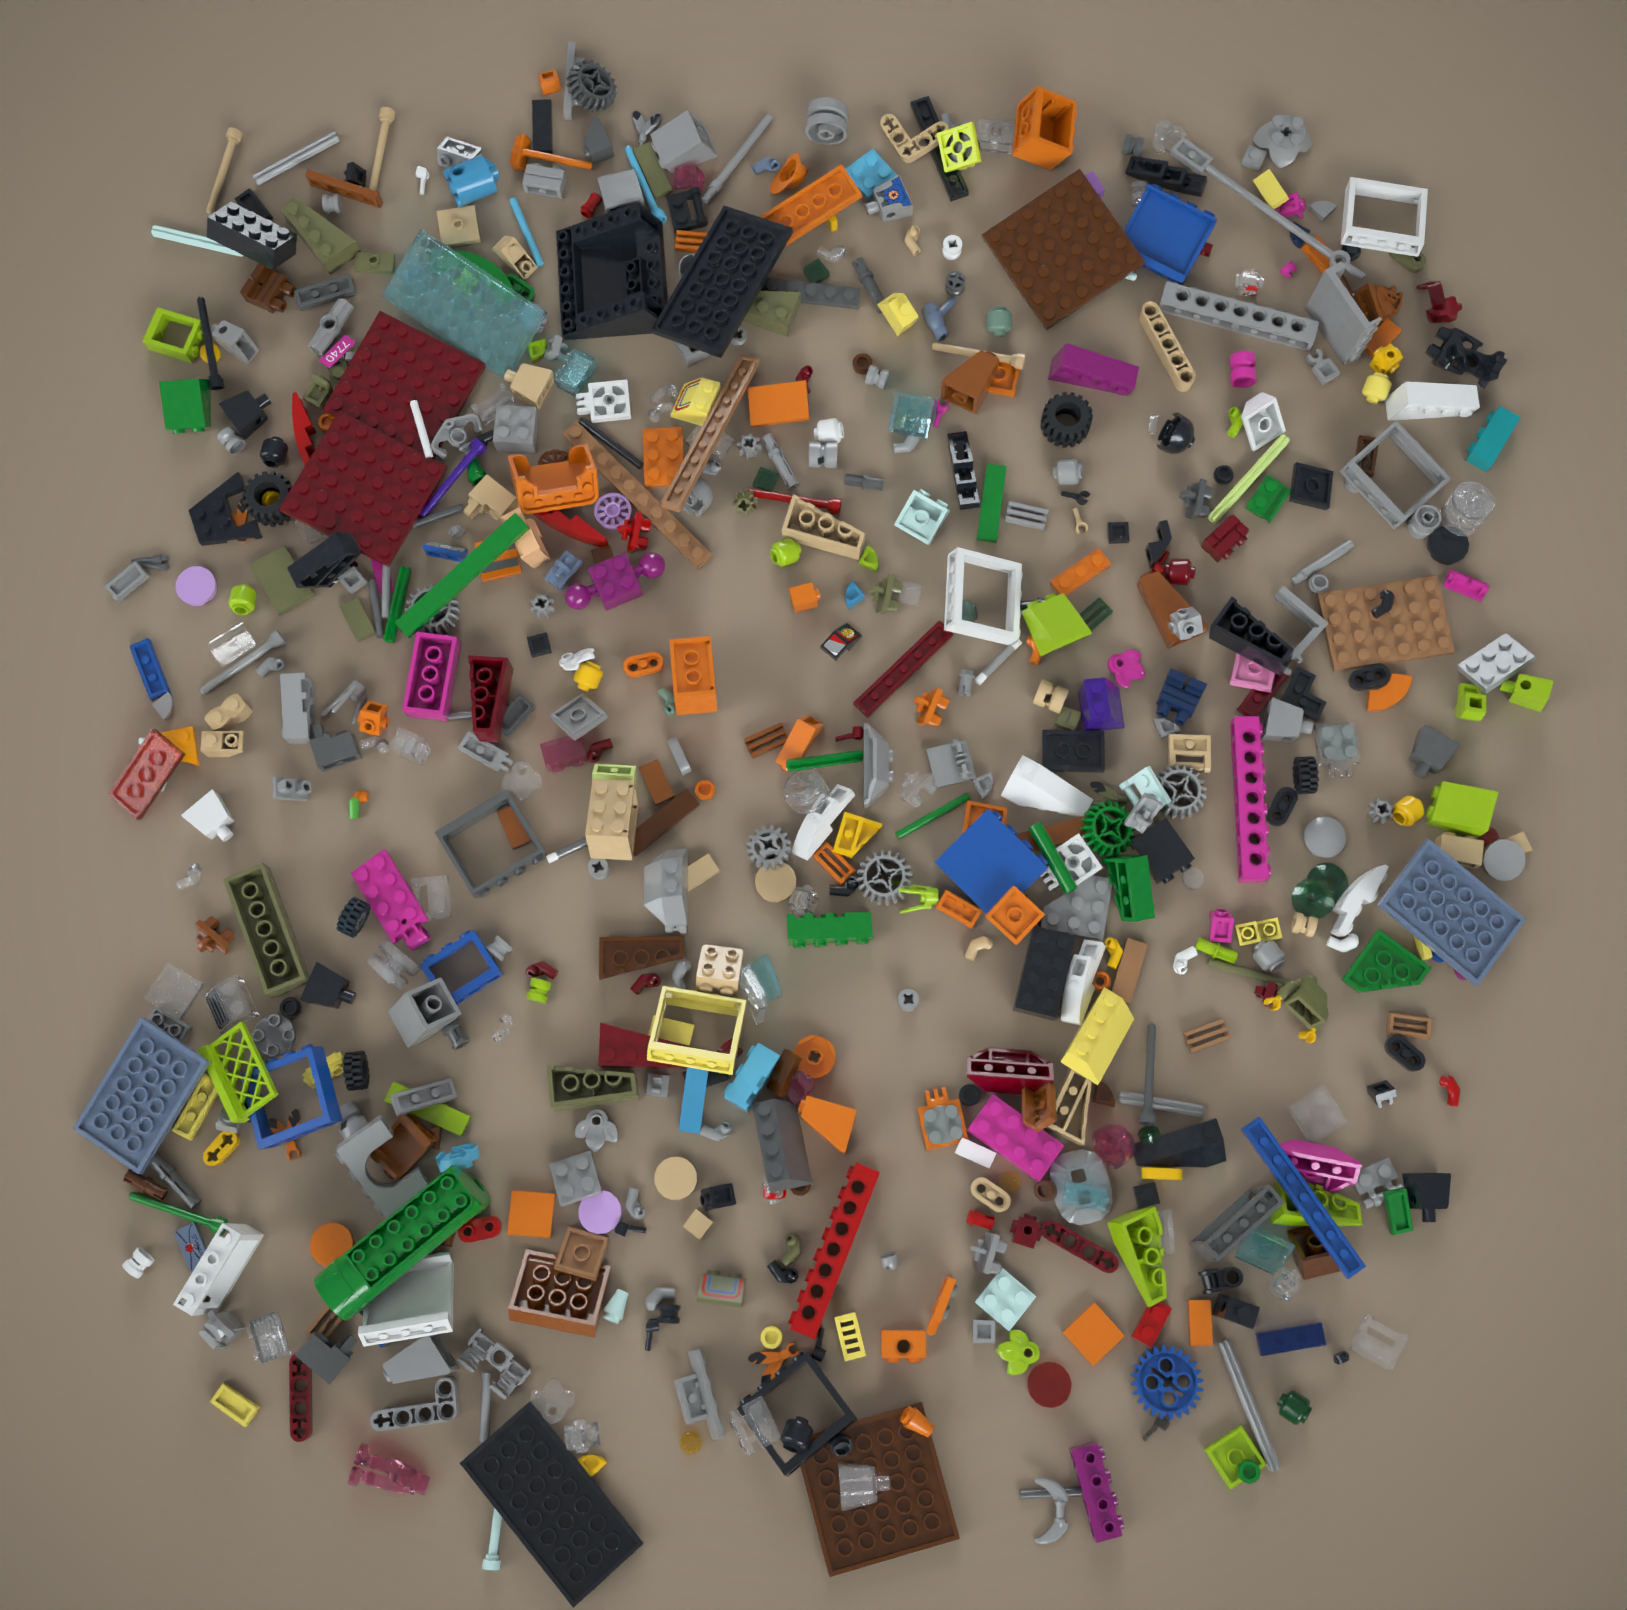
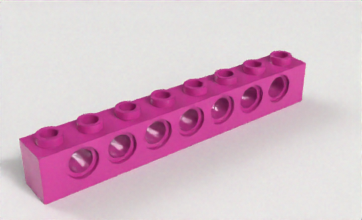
M1234 716L1230 721L1238 881L1239 883H1264L1271 876V866L1267 864L1270 846L1266 844L1269 826L1265 823V816L1267 815L1268 808L1267 803H1264L1266 783H1263L1262 776L1265 774V764L1262 763L1261 755L1264 754V744L1260 740V735L1263 734V724L1259 723V716ZM1243 736H1250L1252 743H1247ZM1244 755L1251 756L1253 763H1248ZM1245 776H1252L1254 778V783H1249L1246 780ZM1247 795L1253 796L1255 803L1248 802ZM1248 815L1256 818V824L1248 821ZM1249 836H1255L1258 843L1252 844L1249 841ZM1250 856L1257 857L1259 864H1252Z

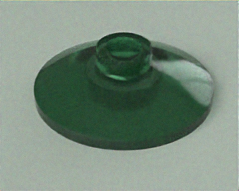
M1322 863L1310 870L1306 878L1308 893L1314 900L1322 904L1337 903L1349 886L1345 872L1337 865L1331 863ZM1326 879L1332 880V886L1327 885Z
M1308 878L1295 886L1291 901L1296 912L1303 913L1306 917L1313 916L1320 919L1328 915L1333 909L1335 895L1332 888L1325 881L1317 878ZM1316 894L1318 898L1316 900H1312L1310 898V895Z

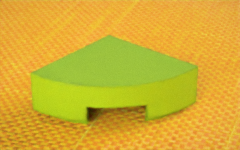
M546 338L527 343L532 364L544 357L547 347Z
M867 545L858 564L877 572L878 557L874 549Z

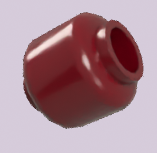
M1173 558L1170 563L1166 564L1165 579H1168L1172 585H1188L1191 579H1195L1196 567L1192 566L1189 559Z

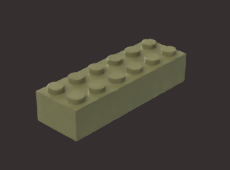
M261 863L223 879L265 995L275 998L306 985L310 975L270 867Z

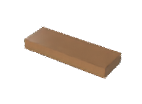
M1130 938L1126 939L1111 989L1113 993L1122 997L1127 1005L1131 1003L1148 946L1146 943Z

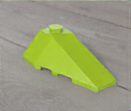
M1275 1179L1273 1189L1285 1203L1270 1215L1271 1223L1288 1226H1309ZM1307 1182L1337 1226L1363 1225L1359 1203L1338 1193L1332 1194L1323 1190V1186Z
M1152 1206L1124 1213L1108 1221L1107 1224L1113 1242L1147 1307H1151L1166 1299V1274L1162 1266L1164 1248H1161L1163 1227L1156 1207Z

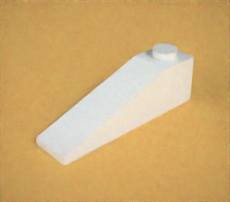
M1024 755L1019 760L1001 794L1002 797L1018 806H1028L1044 811L1049 810L1075 817L1085 816L1084 813L1089 809L1093 801L1092 798Z

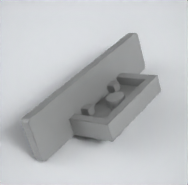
M700 1349L688 1351L693 1374L674 1380L685 1424L706 1419L711 1440L722 1439L724 1428L716 1411L718 1408L716 1399L712 1396L711 1379L706 1374L705 1357Z

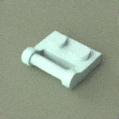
M1150 766L1145 767L1119 785L1120 789L1125 791L1134 807L1139 801L1138 796L1131 787L1134 784L1141 795L1148 793L1154 796L1156 800L1162 802V807L1171 802V799Z

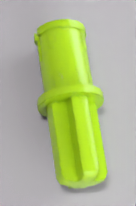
M1199 937L1195 945L1196 950L1211 955L1213 959L1217 957L1227 962L1235 963L1238 957L1236 951L1221 946L1219 942L1216 944Z

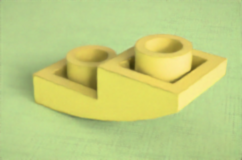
M1278 917L1235 925L1240 946L1258 944L1262 940L1268 942L1283 939Z

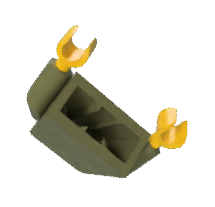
M1307 975L1301 979L1295 978L1286 983L1277 992L1276 997L1266 998L1264 1005L1273 1002V1006L1269 1010H1278L1281 1007V1000H1283V1005L1309 1028V1030H1301L1298 1037L1305 1039L1304 1042L1312 1043L1316 1040L1315 1031H1319L1324 1022L1327 1021L1329 1013L1326 992L1317 985V978L1315 976Z

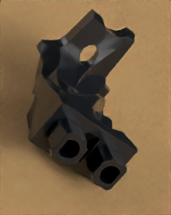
M1440 327L1435 337L1443 341L1442 345L1439 347L1432 343L1425 352L1433 359L1431 362L1433 365L1457 375H1462L1464 372L1470 373L1479 379L1478 384L1482 388H1485L1489 381L1498 379L1501 369L1507 362V359L1504 358L1505 353L1502 351H1496L1491 355L1476 351L1479 347H1482L1483 343L1458 328ZM1465 341L1472 343V348H1465L1463 343ZM1469 357L1475 360L1473 367L1468 364L1467 359ZM1452 360H1457V367L1451 365Z

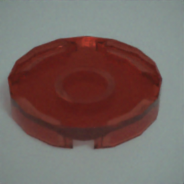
M1043 1362L1037 1364L1031 1370L1027 1378V1389L1029 1395L1037 1404L1043 1407L1054 1408L1062 1405L1070 1395L1072 1382L1064 1367L1055 1362Z

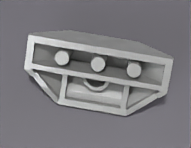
M864 723V808H869L888 789L889 782H893V770H889V762H893V750H889V743L868 723Z
M687 848L666 850L644 867L643 905L666 927L688 925Z

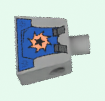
M900 175L874 188L872 192L873 201L865 204L867 214L871 215L878 212L883 222L913 216V204Z

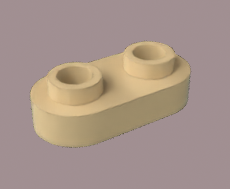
M980 1177L971 1183L970 1191L972 1195L993 1211L1004 1212L1010 1207L1011 1199L1008 1193L990 1180ZM980 1184L984 1185L985 1191L983 1193H980L977 1190V1187ZM997 1197L1003 1199V1204L1000 1206L995 1203Z

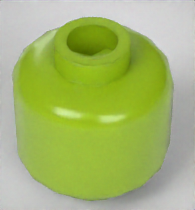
M791 538L775 542L770 550L773 563L778 564L780 567L796 563L801 553L799 543Z
M247 584L237 585L230 591L229 607L238 615H247L255 609L257 593Z

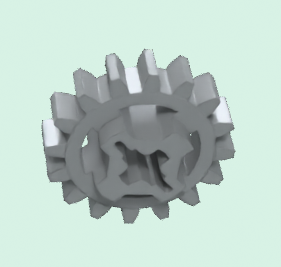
M773 825L767 830L765 826H762V831L755 829L756 835H749L751 842H746V846L749 848L747 855L751 856L750 862H756L757 868L764 865L765 871H767L769 866L776 870L777 864L782 867V860L788 861L789 856L787 854L792 852L789 847L791 840L787 839L788 834H781L782 830L780 827L775 831ZM779 840L783 844V849L778 846ZM756 846L760 850L759 855L755 852Z

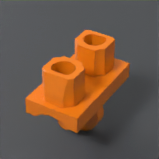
M937 688L936 691L931 690L929 694L923 692L921 698H914L913 702L918 705L915 711L921 713L917 724L921 726L926 724L933 727L939 726L942 716L934 713L936 707L944 710L950 701L942 695L943 690Z

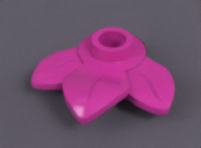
M1125 650L1122 654L1112 655L1108 660V669L1114 673L1116 683L1123 688L1128 689L1131 680H1140L1145 677V670L1138 663L1141 658V653L1138 651ZM1117 660L1120 662V667L1116 664Z

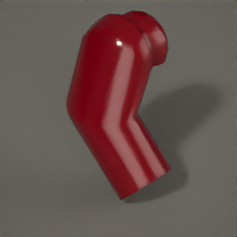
M608 738L593 743L587 753V759L592 763L598 762L604 750L613 748L611 739Z
M540 961L529 965L525 972L529 978L546 975L554 980L559 971Z

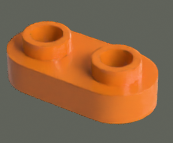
M658 652L631 656L623 663L625 674L631 678L655 674L664 667L663 657ZM653 661L658 663L656 666L650 665ZM632 666L638 667L635 671H632L630 669Z

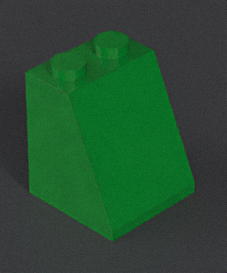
M208 379L159 381L166 430H172L173 434L185 433V429H192L193 432H205L206 427H211V390L208 389Z

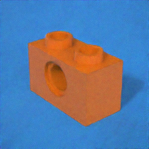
M881 1329V1358H886V1362H899V1358H908V1362L911 1363L921 1362V1358H926V1330ZM900 1340H907L909 1342L908 1351H898L897 1344Z

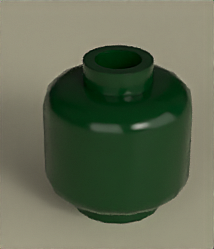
M1291 1390L1287 1395L1282 1393L1277 1402V1405L1280 1406L1279 1415L1294 1425H1298L1300 1422L1304 1424L1312 1410L1310 1400L1294 1390Z

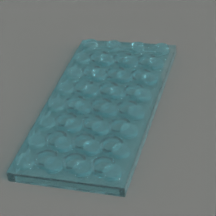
M423 229L419 230L382 294V297L464 353L482 361L485 367L503 379L508 369L514 370L547 315L546 311Z

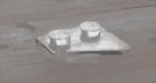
M747 966L742 968L739 984L744 991L753 1019L757 1025L764 1022L768 996L751 967Z

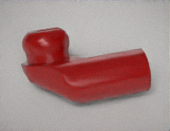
M1450 1075L1441 1076L1439 1084L1442 1087H1446L1449 1092L1447 1105L1458 1107L1460 1097L1459 1085L1454 1077Z

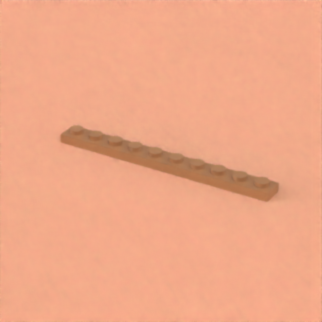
M743 354L738 358L661 501L662 508L681 512L754 376L760 364L759 358Z
M575 421L562 433L563 437L573 447L587 444L597 471L621 495L625 496L646 519L651 520V524L697 570L712 558V554L667 509L662 508L661 503L582 425Z

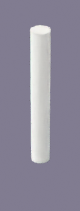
M413 400L410 402L424 454L426 458H432L433 453L418 401Z

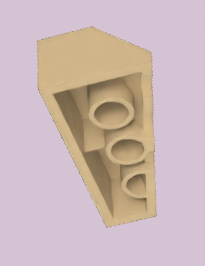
M793 494L782 527V539L791 538L802 545L856 560L860 559L865 543V533L843 521L835 519L833 515L827 512L824 513L815 508L813 504L806 503Z

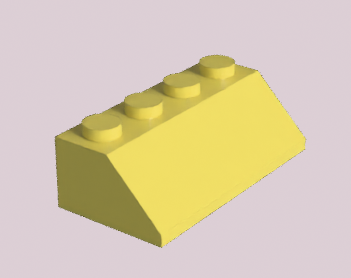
M1105 987L1103 988L1061 1060V1063L1097 1085L1100 1083L1134 1021V1017L1122 997Z

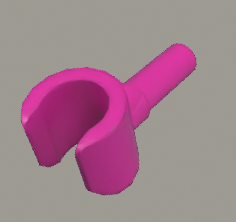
M941 398L937 400V415L933 427H938L942 414L947 411L948 400L945 406L940 405Z

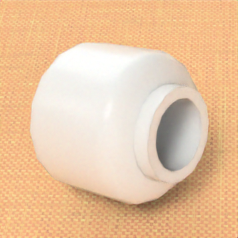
M836 418L820 420L817 428H814V437L822 445H825L826 442L840 443L841 438H844L843 424Z

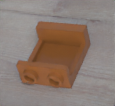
M412 1112L397 1116L398 1120L391 1126V1129L394 1131L393 1137L370 1154L373 1161L380 1163L385 1168V1174L395 1180L404 1177L438 1142Z

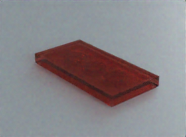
M151 729L107 795L135 819L141 820L185 756V753L159 731Z

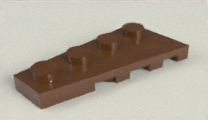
M684 936L599 937V980L684 958Z

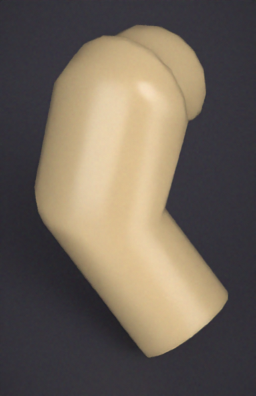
M984 935L973 939L964 957L974 961L978 950L991 949L993 941Z

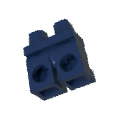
M1171 668L1156 702L1158 705L1156 714L1166 717L1169 710L1177 713L1174 721L1184 725L1194 713L1207 684L1190 677L1185 688L1182 689L1188 675Z

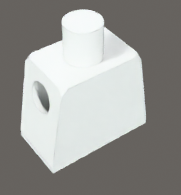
M213 789L181 815L211 840L219 836L225 842L233 836L228 827L234 822V819L221 796Z

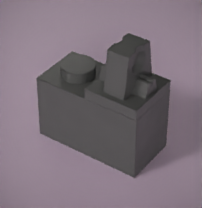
M321 723L312 725L315 737L311 738L310 744L317 767L322 772L362 759L356 738L351 731H340L336 733V736L332 737L330 732L325 733Z
M313 1332L295 1352V1356L325 1382L330 1384L351 1360L350 1357L353 1352L350 1349L357 1342V1339L351 1334L342 1343L338 1340L335 1344L328 1345L330 1340L321 1332L318 1335Z

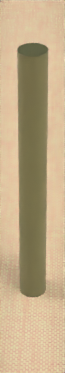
M1209 958L1207 963L1209 967L1266 983L1268 981L1273 982L1280 987H1283L1290 981Z

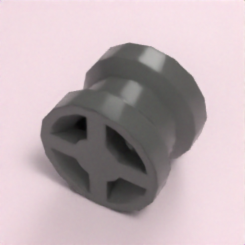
M957 271L948 274L946 277V292L951 296H960L964 291L965 276Z

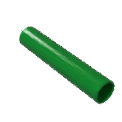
M1042 822L1029 827L1028 829L1048 862L1064 894L1066 895L1077 889L1075 881Z

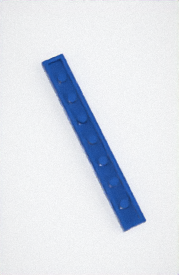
M1257 1117L1241 1128V1131L1345 1278L1349 1279L1365 1268L1364 1262L1261 1117Z

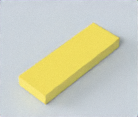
M204 1073L171 1130L190 1141L195 1137L218 1096L211 1077L207 1073Z

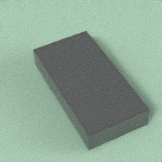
M521 694L513 700L505 711L502 733L508 738L536 708Z

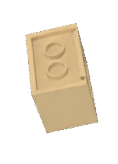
M592 780L585 832L591 858L633 860L639 810L635 781Z

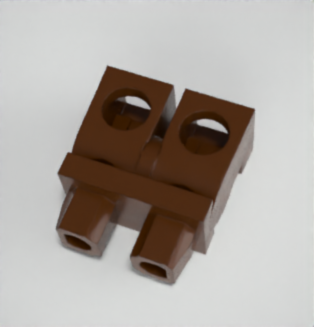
M258 263L250 275L252 279L248 278L240 293L245 301L268 310L272 314L275 311L283 313L287 308V303L283 300L284 296L294 297V290L297 289L288 281L285 275L279 274Z

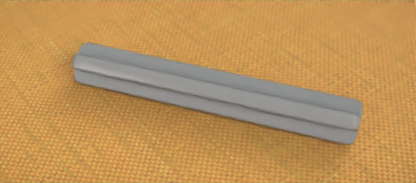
M1121 1091L1119 1092L1118 1102L1144 1107V1095ZM1153 1097L1152 1109L1202 1117L1204 1107L1202 1105Z

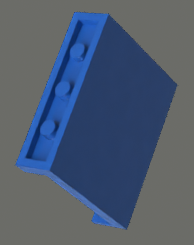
M1147 184L1146 190L1124 232L1144 259L1145 265L1142 266L1143 268L1171 282L1183 285L1214 229L1217 218H1215V214L1208 210L1203 212L1197 209L1198 206L1192 202L1187 201L1185 203L1181 201L1180 197L1174 193L1167 194L1163 192V189L1156 184H1152V186Z
M989 809L935 861L986 914L1013 885L1024 893L1048 870L1046 866L1048 862L1040 854L1036 856L1031 851L1033 847L1025 839L1023 841L1019 840L1016 837L1018 832L1010 824L1006 827L1001 822L1003 817L996 810L991 812Z

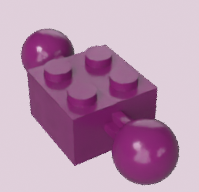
M624 552L589 567L588 570L594 584L587 587L582 584L571 585L566 590L565 601L572 609L581 610L589 605L592 597L599 595L605 610H610L643 596L637 578L644 575L648 578L661 576L665 570V561L658 553L650 552L641 558L639 565L631 567Z

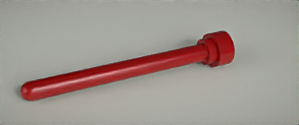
M757 489L747 490L750 492L753 490V495L757 498L787 503L791 502L793 496ZM798 496L806 503L809 502L815 507L831 511V514H840L842 502L840 498L826 501Z

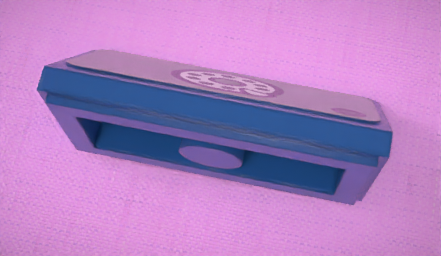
M429 541L422 546L428 556L461 562L467 557L468 553L466 548Z

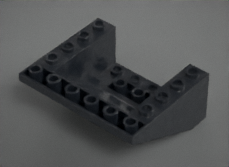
M639 202L556 231L562 338L565 340L653 334L651 329L668 302L663 223Z

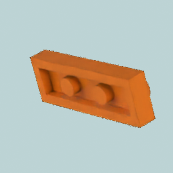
M1098 548L1052 579L1050 585L1058 595L1064 593L1067 596L1107 569L1111 563L1100 548Z

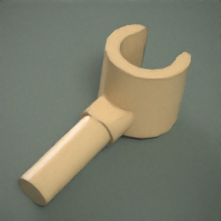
M1074 508L1073 511L1077 524L1074 531L1076 534H1079L1078 526H1082L1086 533L1088 525L1082 522L1078 508Z

